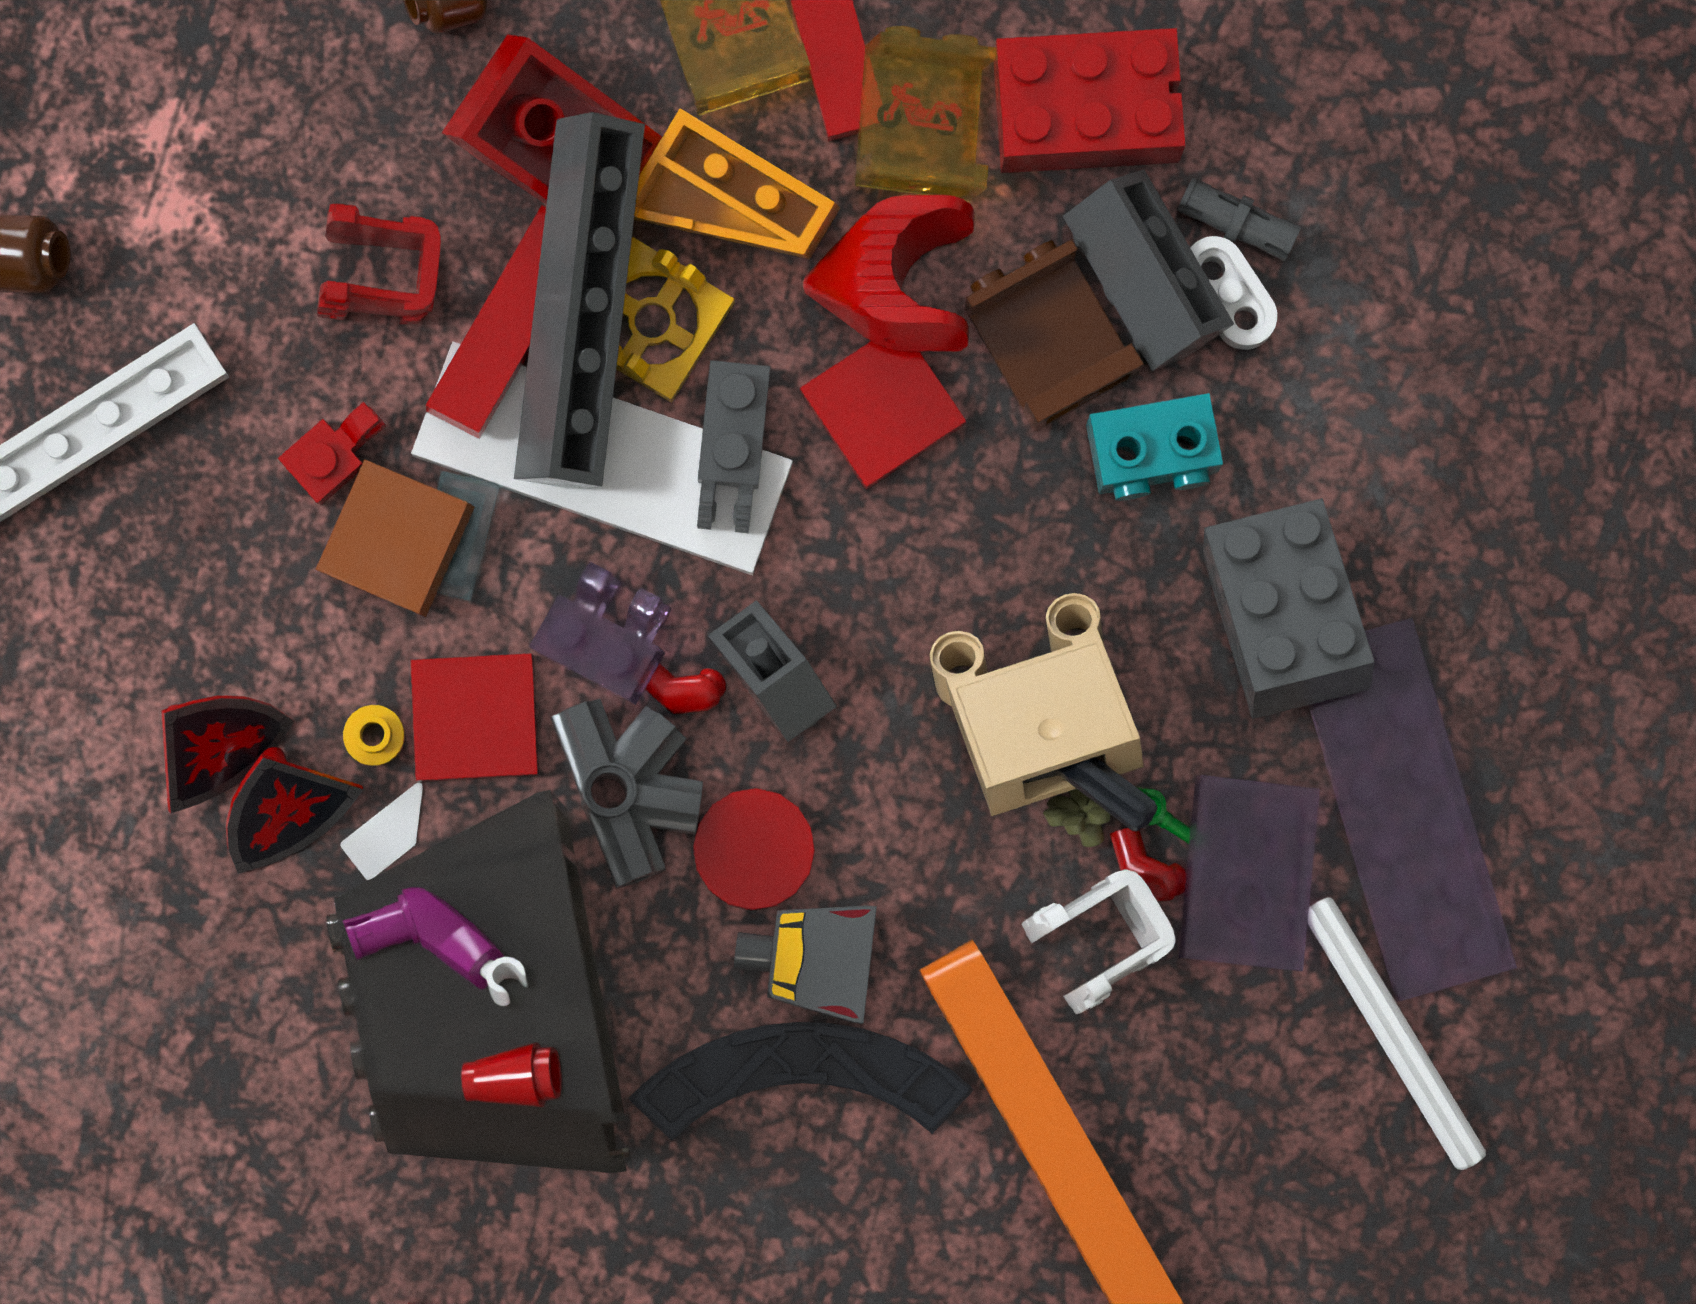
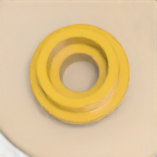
M368 705L356 710L348 718L343 730V741L348 753L358 762L368 766H380L392 761L400 753L405 740L404 727L399 717L390 709L380 705ZM371 724H379L384 729V738L376 746L366 745L362 738L364 729Z

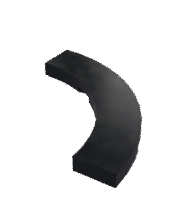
M792 1022L746 1029L705 1043L678 1057L651 1076L628 1099L673 1141L694 1121L708 1111L733 1098L778 1085L800 1083L825 1084L852 1089L880 1099L904 1112L933 1134L974 1089L948 1067L926 1053L894 1038L866 1029L834 1023Z

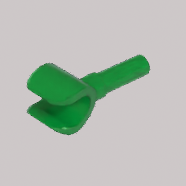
M1135 786L1154 800L1157 805V811L1149 825L1156 824L1162 829L1165 828L1193 848H1197L1200 845L1203 836L1166 810V800L1160 791Z

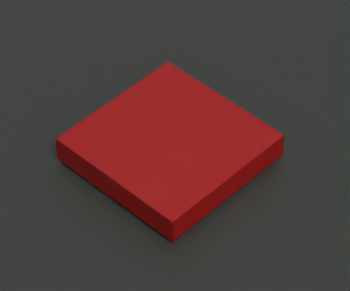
M870 341L800 387V393L866 490L966 425V419L919 351L893 350Z
M532 653L411 660L415 776L417 782L539 776L534 658Z

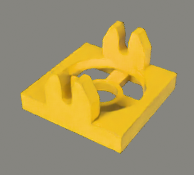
M632 237L626 284L646 276H662L668 279L657 297H646L637 301L625 293L623 315L629 318V328L632 336L623 350L619 345L616 369L672 403L735 304V299L706 282V277L695 266L688 264L685 267L679 263L678 258L672 252L664 249H659L657 252ZM684 289L690 294L697 310V329L694 335L676 324V314L673 306ZM648 305L662 307L668 312L670 317L668 330L659 337L649 338L643 336L635 326L637 313ZM665 342H669L683 351L678 357L659 364H648L641 358L648 346H657Z

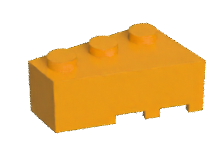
M679 109L639 175L634 220L810 259L839 212L840 207L834 201L684 110Z

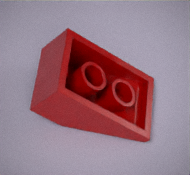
M507 34L442 131V134L486 166L544 204H547L557 119L594 112L642 124L645 123L530 38ZM646 124L639 175L662 139L661 135Z

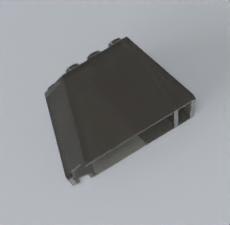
M551 790L537 792L334 898L336 913L326 917L328 934L333 952H340L345 957L348 977L338 979L339 993L345 1016L352 1015L356 1017L360 1040L350 1042V1052L357 1080L364 1079L368 1081L373 1104L369 1105V1115L376 1143L385 1142L387 1152L391 1154L613 1174L633 1169L629 1147L617 1149L614 1122L626 1120L567 808ZM422 887L445 900L471 921L500 950L504 957H512L520 961L525 969L528 987L522 986L518 980L513 978L501 981L499 986H502L508 992L511 1003L506 1006H500L491 998L488 986L483 990L477 988L444 964L433 953L423 948L420 943L414 944L413 940L398 945L395 944L357 960L343 920L366 914L397 902V895L402 894L401 889ZM534 1042H538L541 1048L555 1047L559 1056L562 1074V1090L559 1099L546 1100L544 1107L466 1101L461 1081L463 1063L475 1062L477 1059Z

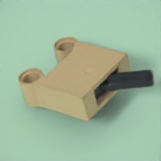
M1077 593L1065 594L1055 599L1048 607L1046 614L1051 652L989 673L983 645L971 633L963 631L948 632L935 641L930 651V661L936 691L942 701L952 706L991 816L1078 789L1132 831L1145 829L1150 824L1157 811L1155 801L1120 776V774L1144 767L1141 741L1105 650L1100 610L1094 600L1086 595ZM1075 628L1086 630V632L1075 636L1064 634L1070 629ZM965 665L971 667L963 673L955 674L949 672L956 666Z

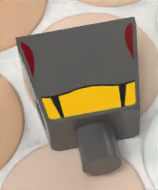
M864 905L779 910L776 915L774 936L738 932L734 969L770 973L767 998L851 1023L863 1024L877 906Z

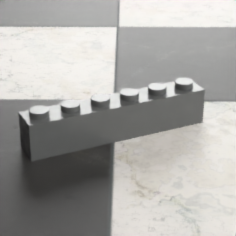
M594 112L556 120L514 472L515 480L563 488L602 487L645 124Z

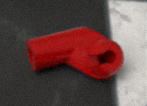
M653 656L633 677V680L669 712L674 714L709 711L719 704L720 697L725 694L727 688L723 675L717 670L705 668L699 675L675 677Z
M1124 828L1109 833L1120 871L1126 869L1136 872L1148 885L1157 901H1171L1175 896H1179L1186 891L1189 880L1185 869L1177 863L1169 866L1147 856L1140 830L1132 831L1129 828Z

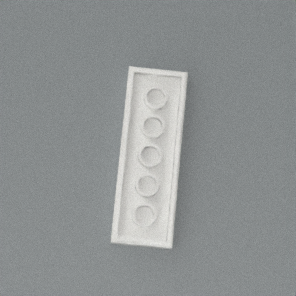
M452 341L438 382L461 344ZM521 366L480 439L427 412L425 414L411 452L415 458L752 576L793 465V460L762 450L759 487L753 491L749 534L735 532V525L733 524L734 506L738 502L739 487L716 485V517L712 523L711 530L698 529L697 520L701 483H698L702 428L613 398L602 487L563 488L514 479L527 367Z

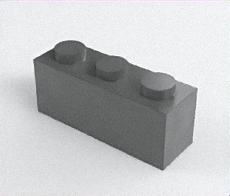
M1144 169L1109 180L1063 215L1073 234L1076 246L1088 259L1103 285L1105 296L1117 309L1133 337L1135 348L1146 359L1152 371L1187 358L1234 325Z

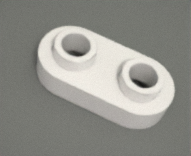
M1218 236L1200 239L1190 249L1200 266L1209 261L1216 262L1221 266L1223 276L1217 280L1209 279L1234 322L1233 326L1219 336L1228 345L1237 349L1249 350L1261 346L1271 336L1277 323V309L1274 301L1239 248L1233 242ZM1239 311L1250 312L1255 318V326L1249 330L1239 328L1234 321V315Z

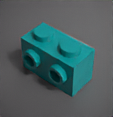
M1210 393L1094 413L1089 415L1086 423L1099 495L1114 492L1116 501L1131 500L1150 495V485L1173 482L1175 490H1187L1208 485L1211 483L1209 475L1217 474L1223 465ZM1177 440L1187 441L1192 446V450L1181 448ZM1117 451H1128L1134 460L1127 461L1122 459Z

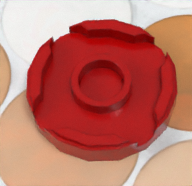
M757 788L732 792L712 804L698 824L693 845L696 869L708 890L728 905L750 911L777 907L796 895L810 875L815 854L811 827L799 807L779 793Z

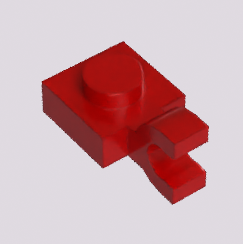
M362 402L346 417L339 429L335 431L326 420L322 419L278 459L317 504L322 505L359 473L363 462L355 452L387 425L370 406L368 407L365 402Z

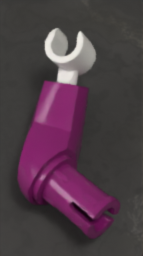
M422 887L401 889L402 894L397 895V902L383 906V908L343 920L357 960L395 944L398 945L413 940L414 944L420 943L423 948L433 953L444 964L477 988L483 990L488 986L491 998L500 1006H506L511 1003L508 992L502 986H499L501 981L513 978L518 980L522 986L528 987L525 969L520 961L512 957H504L500 950L471 921L445 900Z

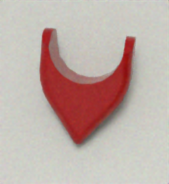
M903 195L890 197L878 202L857 220L805 276L803 280L804 292L863 337L877 345L899 351H962L968 346L969 341L967 321L956 313L920 306L901 290L910 267L923 254L938 246L956 243L973 233L975 225L973 206L964 199L951 195Z

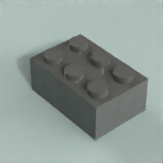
M1323 498L1204 527L1203 559L1252 719L1370 690L1375 661Z

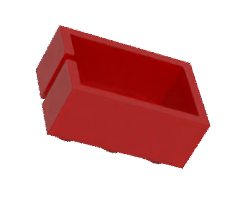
M1177 28L996 39L993 62L1001 173L1179 163L1185 148L1182 93H1177L1181 81Z

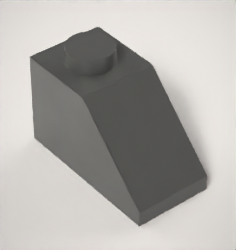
M757 600L708 635L756 703L787 742L804 730L812 727L819 719L837 707L807 659Z

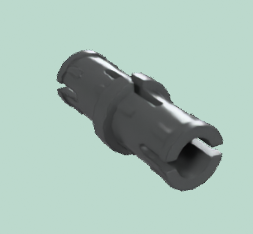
M1194 176L1176 211L1225 233L1223 238L1233 243L1238 239L1266 251V253L1279 258L1283 262L1286 261L1301 229V226L1297 224L1295 225L1287 220L1278 218L1252 205L1254 199L1246 195L1239 199L1212 187V185Z

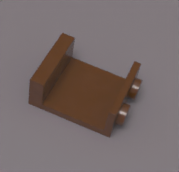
M1072 239L1058 247L1054 240L1037 246L1022 257L1025 263L1024 266L1007 275H1004L1001 269H997L981 277L970 286L973 294L966 297L964 307L1034 432L1138 376L1143 366V362L1132 343L1127 346L1123 345L1077 265L1075 257L1078 249Z

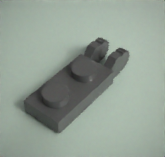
M710 360L698 470V483H701L697 520L698 529L711 530L712 523L716 517V485L739 487L738 502L734 506L733 524L735 525V532L749 534L753 491L759 487L770 366Z

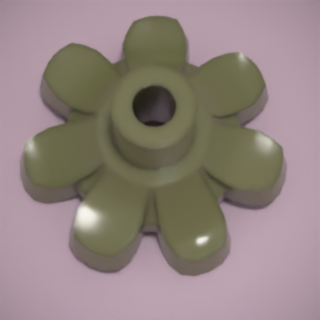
M1078 789L1069 791L1070 798L1055 796L1047 802L1048 809L1044 810L1043 814L1050 826H1064L1069 835L1079 834L1081 844L1085 847L1097 846L1105 840L1101 824L1110 821V814Z

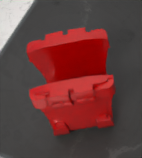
M330 204L325 237L329 242L420 251L416 292L407 293L344 282L326 281L320 286L317 316L335 320H344L348 312L400 317L399 324L405 325L418 324L424 320L428 312L432 313L437 286L441 245L438 226L433 221L423 217H403V222L362 216L359 214V209L356 205Z

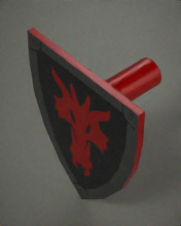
M217 695L179 705H171L167 709L161 710L168 811L174 813L198 805L228 791L244 779L245 775L266 749L277 747L295 721L271 704L245 696Z
M279 747L266 749L245 775L234 794L226 820L227 848L237 873L273 864L314 842L328 832L348 811L364 790L362 785L287 761L284 751Z

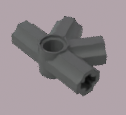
M601 699L580 703L552 716L553 727L580 794L581 807L587 817H589L616 889L636 884L665 871L666 867L651 828L695 835L701 804L703 781L659 774L686 742L687 738L671 722L647 706L644 707L617 741ZM604 779L615 780L625 791L626 798L624 802L618 807L610 809L599 806L591 794V788L595 783Z

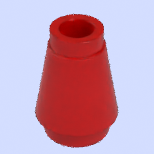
M534 1042L477 1059L475 1062H465L462 1065V1089L464 1097L468 1102L480 1101L544 1107L546 1100L559 1099L561 1095L562 1074L559 1056L555 1047L541 1048L538 1042Z

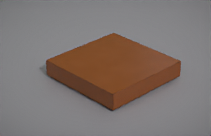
M364 459L315 570L426 617L475 506Z

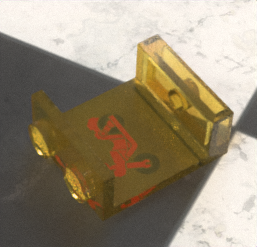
M660 0L697 116L811 81V65L804 44H799L785 0Z
M907 26L887 27L885 32L881 31L865 45L855 186L921 195H951L970 201L987 189L988 165L975 164L982 70L996 60V48L978 45V39L969 35L951 34L943 36L942 40L920 37L921 31L916 28Z

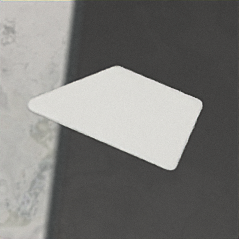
M421 783L414 784L341 842V848L365 879L372 880L415 846L423 791Z

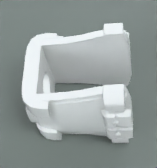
M1124 869L1106 877L1105 880L1092 886V890L1064 907L1056 903L1050 904L1035 912L1022 923L1026 935L1032 944L1106 898L1111 897L1142 949L1063 996L1075 1014L1082 1013L1102 1003L1103 1000L1110 996L1112 984L1132 972L1134 973L1151 963H1155L1174 947L1175 935L1168 918L1148 885L1134 871Z

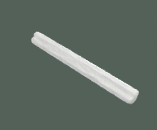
M1327 897L1309 906L1303 912L1306 922L1453 1165L1459 1170H1465L1474 1166L1486 1156V1150L1337 904L1332 898Z

